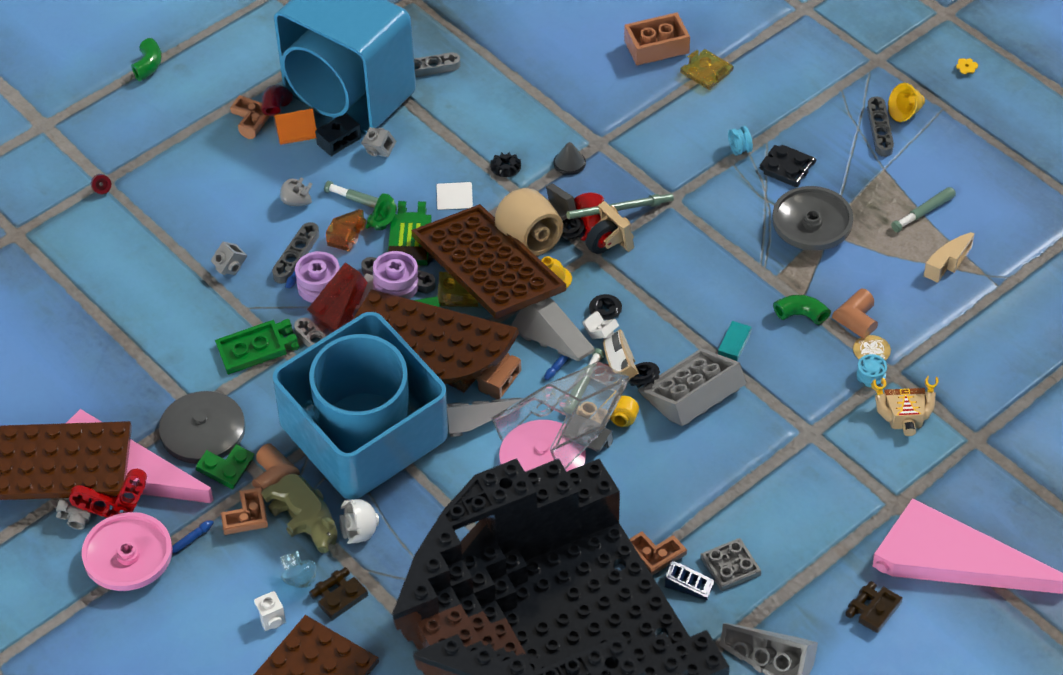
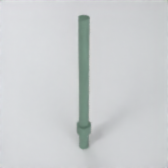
M654 194L648 198L608 205L614 206L617 211L649 205L654 207L660 206L661 203L672 202L674 197L673 194ZM596 206L567 211L566 216L567 219L597 215L600 212L599 207Z

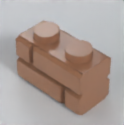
M507 353L495 367L491 366L481 372L482 375L477 377L478 390L486 395L489 394L495 399H501L521 372L520 358L513 355L510 356Z

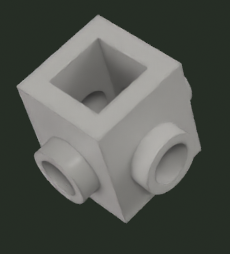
M370 127L362 141L366 152L375 157L377 155L389 157L396 144V140L391 133L383 128Z
M223 241L216 250L211 262L216 266V270L223 275H236L247 255L237 244Z

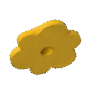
M961 58L958 60L956 68L962 74L974 73L975 69L978 68V64L970 58Z

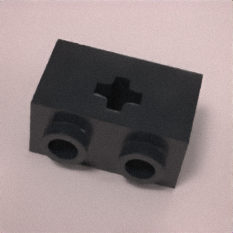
M347 113L336 117L315 130L317 145L330 156L361 139L360 124Z

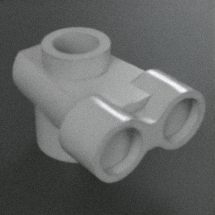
M59 500L56 518L68 519L67 524L78 530L84 529L85 524H89L92 516L91 512L77 508L67 501Z

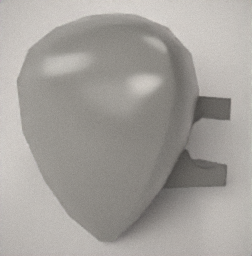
M301 177L299 180L292 178L285 181L280 189L281 201L289 206L311 204L312 200L309 190L312 183L309 182L308 186H304L302 184L303 178Z

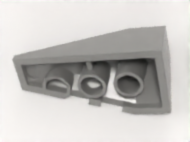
M551 298L522 308L511 325L518 328L519 335L525 340H535L542 347L546 348L549 346L557 349L559 354L576 361H580L595 352V348Z
M527 398L495 399L490 403L489 401H473L472 405H469V403L447 404L448 433L450 437L463 436L462 432L471 431L528 403Z
M723 623L720 646L740 660L746 661L755 667V670L765 675H809L814 666L818 642L795 636L729 623Z

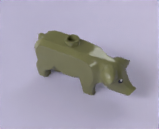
M285 475L279 482L269 485L261 492L267 503L274 499L268 506L274 517L283 511L289 510L292 520L287 523L286 530L291 537L302 532L311 534L314 545L321 553L329 551L328 545L330 543L336 544V525L326 503L323 501L322 493L318 488L314 490L301 475Z

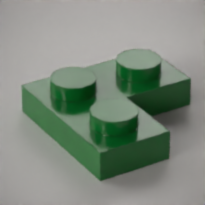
M237 444L226 460L206 450L197 463L195 470L233 490L253 461L255 454Z

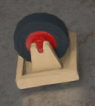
M603 201L598 205L601 220L588 233L586 246L595 254H601L618 243L627 252L631 251L634 248V236L630 229L631 223L626 217L622 218L614 206H609Z

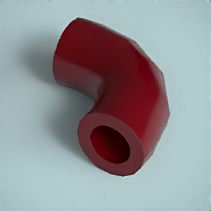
M280 84L267 87L262 96V113L268 116L279 114L281 107L291 103L293 93Z

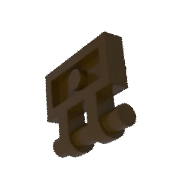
M346 567L340 571H334L331 573L330 578L324 582H318L315 584V588L309 591L313 599L319 595L323 597L318 601L319 607L332 621L368 596L366 588L355 577L348 581L344 579L350 575ZM335 584H337V585L339 586L338 588H336V589H335L334 591H332V592H330V591L328 590L329 588H331V587L334 586Z
M870 581L860 589L858 597L848 604L845 615L848 618H853L855 614H861L858 622L879 633L900 606L903 597L884 586L877 592L875 591L877 585ZM866 600H872L868 606L864 604Z

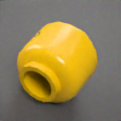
M629 396L616 397L609 410L610 420L619 427L631 426L638 415L639 405L635 399Z

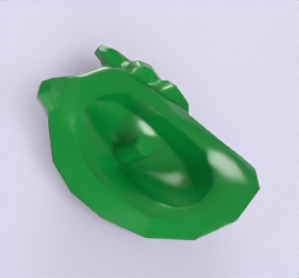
M382 193L379 196L373 213L366 220L367 229L374 227L376 231L384 230L393 220L396 213V205L394 199L389 194Z

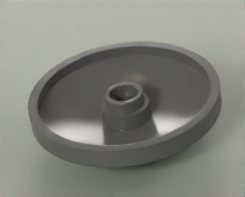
M804 186L786 192L777 200L773 209L772 222L776 233L788 244L804 250L818 251L835 247L849 236L853 225V212L849 203L838 193L823 187Z
M200 391L184 395L168 406L161 417L159 433L162 444L169 454L183 462L197 464L206 450L221 458L229 455L236 444L239 445L243 439L245 419L240 406L232 398L218 392Z

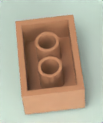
M678 12L624 25V42L636 66L690 52V35Z

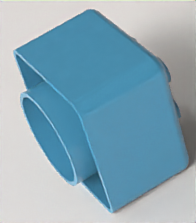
M290 0L274 15L283 86L293 93V98L307 104L313 110L334 119L347 113L360 124L361 132L366 134L370 127L378 128L414 93L416 80L410 15L404 8L387 0Z
M366 312L359 315L281 364L273 372L275 397L281 427L340 495L346 499L361 498L440 446L447 439V397L444 382L378 313Z

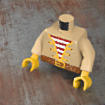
M927 376L925 379L927 391H925V388L885 389L884 393L883 388L886 386V380L881 378V387H878L876 379H874L871 387L877 392L875 394L877 412L890 423L891 428L903 429L905 436L915 435L916 428L922 427L923 421L930 417L935 408L936 392H934V388L939 382L937 377L935 378V384L930 385L928 383L929 376Z

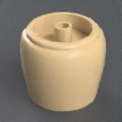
M521 188L512 191L503 198L496 210L495 226L504 235L509 234L522 242L536 256L551 250L563 233L561 217L552 204L535 189Z

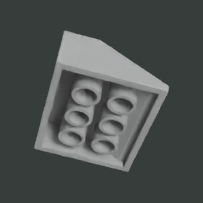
M701 348L659 375V379L654 380V384H648L647 387L642 386L638 391L669 421L683 426L689 424L698 415L707 412L715 404L721 403L730 394L739 391V388L746 385V380L740 362Z

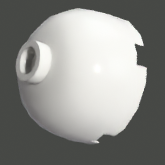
M345 500L341 505V509H344V515H340L339 519L343 538L349 539L348 544L367 541L372 537L376 527L379 525L378 514L364 500Z

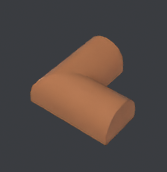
M239 95L230 107L232 114L243 117L238 125L240 134L247 139H253L270 116L262 113L261 102Z
M863 288L853 294L832 314L833 319L863 339L869 336L878 326L877 321L865 314L874 306V298L868 290Z
M268 443L263 445L256 454V461L266 471L252 480V484L255 488L261 487L263 491L269 485L279 482L285 475H300V471L277 448Z
M261 487L240 491L242 509L221 512L224 535L268 527Z
M643 531L630 538L631 543L652 576L671 565L672 561L676 562L687 554V549L674 535L656 546Z

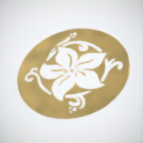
M869 335L865 339L860 337L856 340L853 352L859 360L868 354L879 355L884 360H887L890 356L891 348L885 339Z

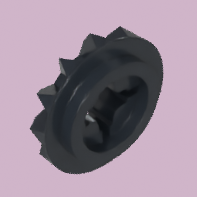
M501 152L500 156L494 155V159L490 161L491 171L500 177L514 176L521 169V159H518L517 154L511 155L510 152L508 154Z
M581 218L565 219L562 221L563 233L560 238H565L567 241L568 238L575 240L577 236L581 237L584 231V222ZM570 224L571 228L567 231V226Z
M598 295L589 304L590 314L598 311L603 320L618 318L622 312L621 301L613 295ZM603 305L609 309L608 312L602 309Z
M652 362L636 364L635 366L639 374L630 378L628 382L631 386L636 385L637 388L654 384V380L659 379V367Z

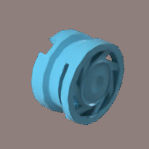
M746 126L728 131L729 144L735 156L741 155L745 151L752 152V138Z
M868 354L860 358L856 373L857 380L870 388L874 379H876V385L881 384V378H886V361L875 354Z

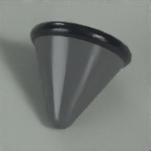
M568 142L555 156L553 165L558 172L573 175L585 168L586 159L573 143Z

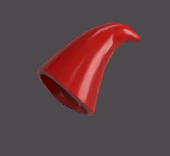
M591 192L574 198L576 210L596 207L605 201L602 195ZM600 214L580 217L586 228L585 235L581 237L582 241H586V237L592 227L601 220Z

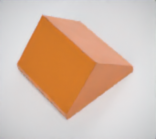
M313 108L274 115L280 145L316 138L315 130L317 129Z

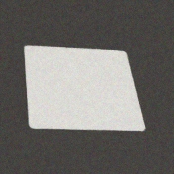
M471 182L437 184L438 210L473 207Z

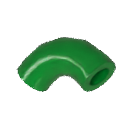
M147 38L141 42L139 50L143 57L131 65L133 74L138 81H142L154 74L161 64L162 52L158 43L153 38Z
M790 295L773 303L774 311L781 320H785L793 315H803L811 319L816 325H819L826 321L831 314V310L818 299L806 295Z

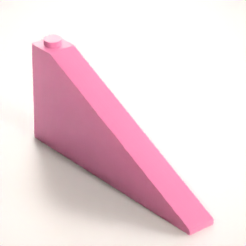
M80 409L66 423H93L101 421ZM130 439L127 474L132 469H141L147 474L146 485L141 495L212 503L211 487ZM136 478L135 480H133L132 485L136 486V483L139 479Z
M913 498L874 553L872 567L892 577L1063 594L1062 572Z

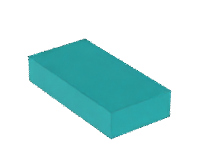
M732 321L718 349V354L738 361L751 334L752 327Z

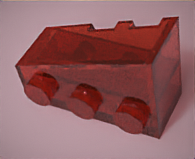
M345 262L307 311L314 320L331 332H334L352 321L356 305H359L368 282L359 271Z

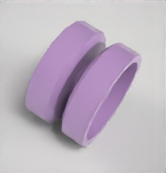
M316 251L308 253L298 260L295 266L296 283L299 295L304 300L321 304L337 297L341 292L342 282L338 260L333 255L327 252Z
M401 251L386 252L378 256L373 264V289L407 299L413 298L418 289V265L416 260L410 254Z

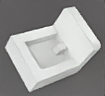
M598 311L592 313L582 322L592 340L611 337L614 334V330L619 326L616 319L604 321Z
M275 591L254 599L260 613L261 624L265 631L278 628L286 623L284 608Z

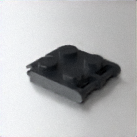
M774 145L769 151L768 156L760 163L759 169L764 171V175L794 187H799L801 184L800 180L808 174V169L816 163V158L785 145Z

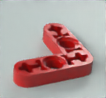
M141 469L130 470L117 497L95 492L94 489L85 486H75L71 489L69 502L77 508L105 518L120 514V510H124L122 513L133 512L145 488L147 474ZM138 478L139 480L137 481L136 486L132 485L133 480ZM129 492L135 497L128 499L123 494ZM103 501L105 502L106 506L99 507L95 504V502Z

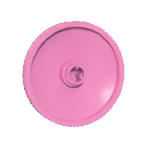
M534 420L517 426L506 435L500 447L499 459L501 465L517 458L524 471H528L559 458L566 471L585 464L586 451L585 446L563 436L562 432L567 425L552 420Z
M137 512L120 513L104 519L88 533L82 546V561L89 577L98 585L115 591H130L149 585L164 573L172 557V542L166 527L156 518Z

